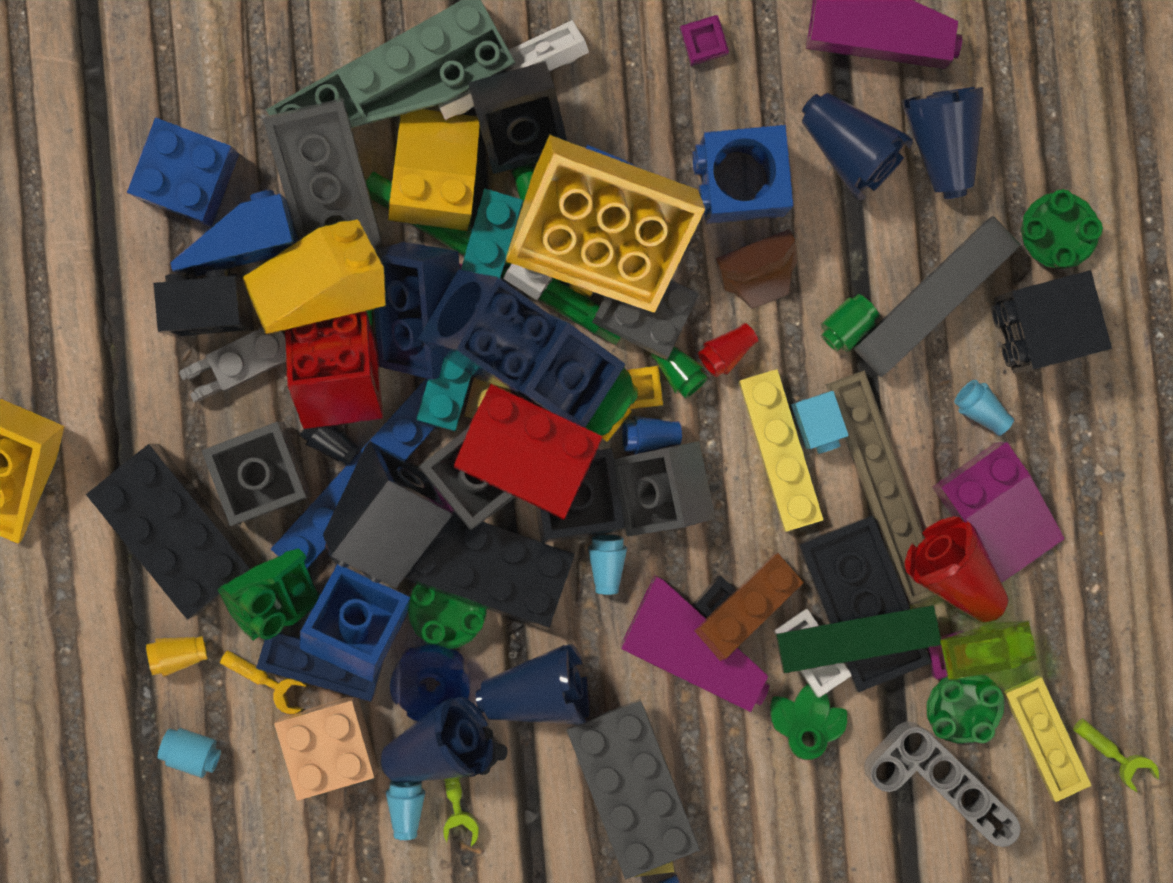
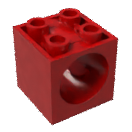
M367 310L285 329L287 387L303 429L383 419L378 349Z

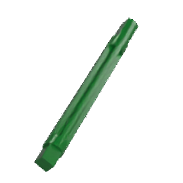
M373 171L366 180L371 200L389 210L392 182ZM411 224L465 256L472 233L470 227H468V231ZM505 263L501 279L505 280V274L512 265L511 263ZM552 279L538 299V301L593 334L601 336L614 345H617L621 337L592 323L600 305L574 292L557 279Z

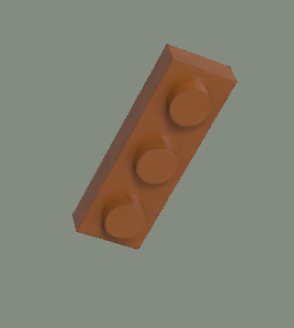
M777 553L771 556L694 631L719 661H722L733 653L804 582L781 555Z

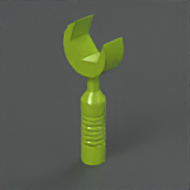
M1083 718L1073 727L1074 732L1104 756L1114 758L1121 763L1119 775L1121 781L1128 788L1138 792L1131 781L1137 768H1148L1153 777L1159 780V770L1152 760L1142 755L1124 757L1119 753L1116 744Z
M444 779L446 795L452 802L454 814L446 820L443 829L446 843L448 842L451 828L463 824L473 832L472 846L477 841L479 835V823L472 814L461 810L460 799L463 794L460 779Z

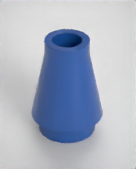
M633 415L632 419H625L622 424L624 450L633 451L634 454L671 445H680L682 441V428L679 421L670 422Z

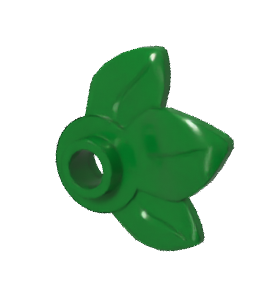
M806 684L795 698V702L781 696H773L771 699L770 717L773 727L781 735L787 737L790 751L799 759L814 760L820 757L826 750L827 743L840 738L846 729L847 710L836 707L830 708L827 693L818 698L809 684ZM804 733L813 735L815 743L812 747H808L802 742V735Z

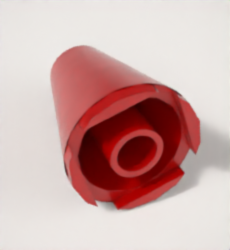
M955 516L941 519L927 527L921 533L925 537L918 547L912 543L907 551L904 561L906 572L916 583L977 621L985 623L999 619L1006 610L1009 598L975 527L969 521L965 523L960 517Z

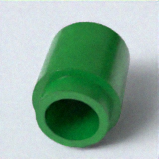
M857 294L853 299L847 298L821 323V327L824 330L821 337L834 351L838 352L842 349L849 352L876 326L875 321L880 317V314L867 298Z

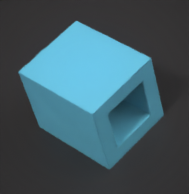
M834 391L791 404L806 449L816 447L818 454L841 447L839 439L849 436Z

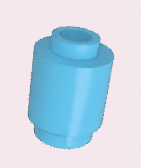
M169 728L162 739L157 758L165 761V765L203 778L207 771L213 773L216 769L221 750L216 749L217 740L183 728H179L177 731Z

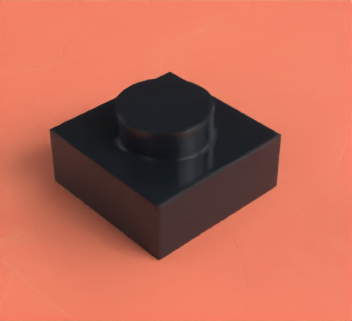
M717 576L692 606L707 618L736 589L722 576Z

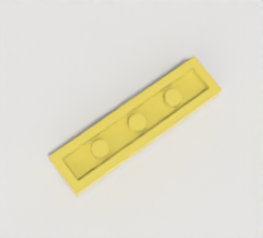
M778 369L738 381L783 530L787 532L823 521Z

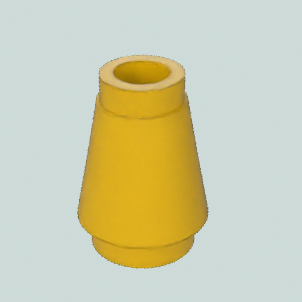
M203 636L196 638H155L154 643L146 644L152 675L162 674L165 677L208 659Z

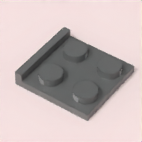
M671 280L655 313L605 296L592 323L667 360L699 294Z

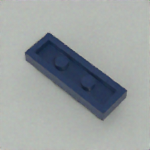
M280 632L275 637L264 640L256 669L371 702L373 701L383 663L373 682H370L301 650L300 638Z

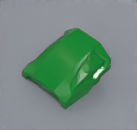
M299 548L287 551L279 557L257 565L217 589L229 614L252 641L259 636L265 640L275 637L284 626L295 624L311 611L321 594L314 587L305 566V553Z

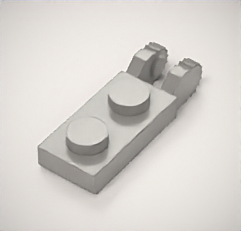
M262 327L205 355L206 359L180 370L179 374L182 380L193 379L211 368L217 378L215 382L196 388L190 394L193 402L203 400L222 390L226 392L285 363L286 340L284 331L266 334Z

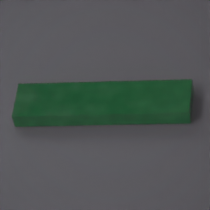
M934 605L775 634L782 672L784 674L942 645Z

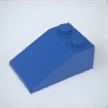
M274 190L261 191L250 195L251 201L240 203L170 262L172 271L176 273H189L190 277L206 275V271L231 269L275 257L298 242L286 198L281 194L275 195Z

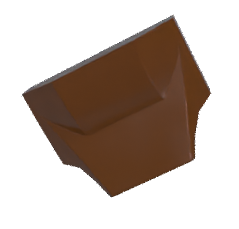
M790 229L715 258L724 290L736 294L752 309L789 295L792 273L798 262L796 242Z

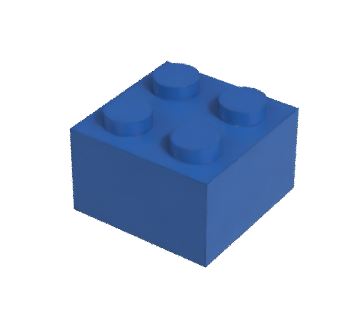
M155 117L127 193L138 200L212 227L239 153L230 145Z
M337 564L301 629L300 649L373 682L407 616L410 597L383 584L375 583L367 577Z

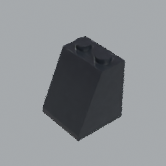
M369 441L333 512L323 537L329 550L328 554L335 563L345 568H348L350 565L362 571L369 580L375 583L383 581L396 588L453 513L446 500L418 466Z

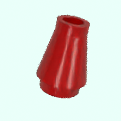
M743 323L738 328L703 343L704 348L698 352V356L704 367L714 377H719L721 374L728 375L749 349L759 340L754 330L748 324Z

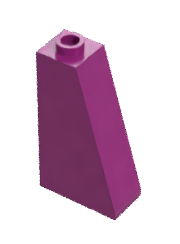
M812 0L806 49L945 69L953 61V58L959 57L962 47V35L957 34L959 21L914 0Z
M654 574L620 644L621 649L749 712L752 711L755 704L761 706L770 688V684L766 683L768 675L739 648L726 659L719 661L694 631L706 618L664 579Z

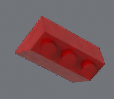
M490 384L471 422L454 468L557 517L565 519L599 449L603 436Z

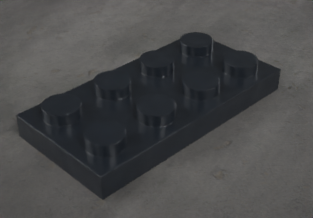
M451 511L453 515L403 578V580L549 630L575 554L486 522H482L470 530L458 514Z
M873 515L866 516L797 544L829 624L910 609ZM922 648L845 662V665L852 675L851 680L855 690L859 693L932 662L927 649Z

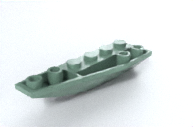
M461 0L269 107L266 111L270 116L344 98L351 127L355 128L444 104L470 90L469 82L497 75L516 63L482 1Z

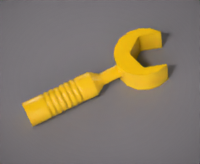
M229 650L225 652L220 664L257 685L265 684L274 689L273 700L281 712L296 714L304 709L290 706L286 692L292 685L306 687L307 683L286 678L278 683L270 679L266 671L256 669V665Z

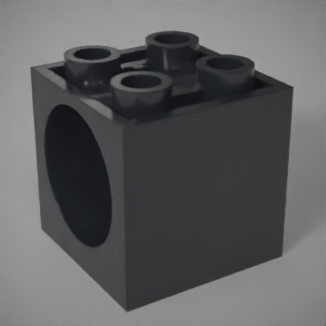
M1091 270L1017 289L993 298L995 303L991 307L993 322L997 329H1002L1005 344L1001 346L1002 355L1007 367L1012 366L1013 374L1039 369L1112 349Z

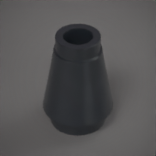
M339 424L303 429L299 436L306 440V446L343 463L345 466L350 463L360 449V446L355 443Z

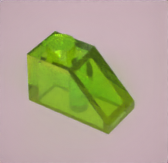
M1029 620L989 623L940 640L949 680L1013 669L1037 660L1035 642Z

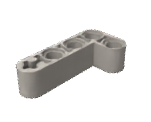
M907 721L896 726L865 760L864 770L866 776L881 791H896L917 771L992 844L1000 847L1010 846L1019 837L1021 828L1015 815L940 742L917 723ZM911 733H919L921 735L920 746L914 751H905L904 740ZM939 761H948L949 772L947 775L939 779L934 778L932 772L935 764ZM883 762H893L894 771L892 775L887 779H878L876 777L878 766ZM968 789H977L976 801L972 805L963 806L961 803L963 793ZM988 811L1004 825L1000 831L996 830L984 817Z

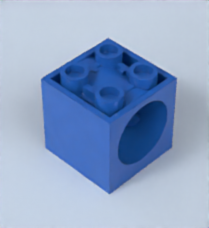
M786 125L704 132L700 143L695 145V151L692 152L694 175H701L702 185H699V194L705 207L703 214H705L706 224L784 217L793 207ZM742 152L749 154L763 166L767 177V184L761 188L754 197V200H735L718 187L714 178V164L718 167L728 153Z

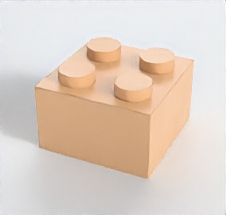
M349 696L308 708L296 714L282 716L274 723L297 801L373 779L379 771L359 698Z

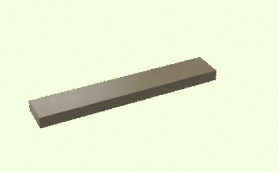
M865 370L827 383L828 392L834 391L849 435L845 437L872 515L909 606L936 597V594L916 583L905 569L904 561L908 549L912 543L918 547L925 537L921 534L923 531Z

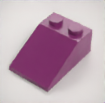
M995 442L932 486L952 517H960L965 523L969 521L975 527L1002 583L1065 539L1032 477L1008 442Z

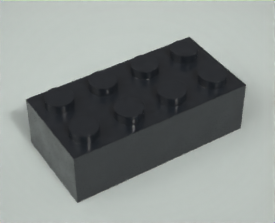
M147 444L86 494L187 620L199 615L221 597L217 589L257 566L255 561L160 444Z

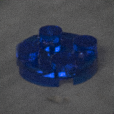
M422 645L416 648H408L402 653L400 660L393 669L390 680L392 700L397 706L399 703L401 708L407 711L406 716L414 721H418L446 699H456L458 697L468 699L471 688V676L469 669L464 663V657L458 651L449 650L438 645ZM427 677H432L439 681L441 685H437L435 691L430 692L427 691L425 684H420V681L426 680Z

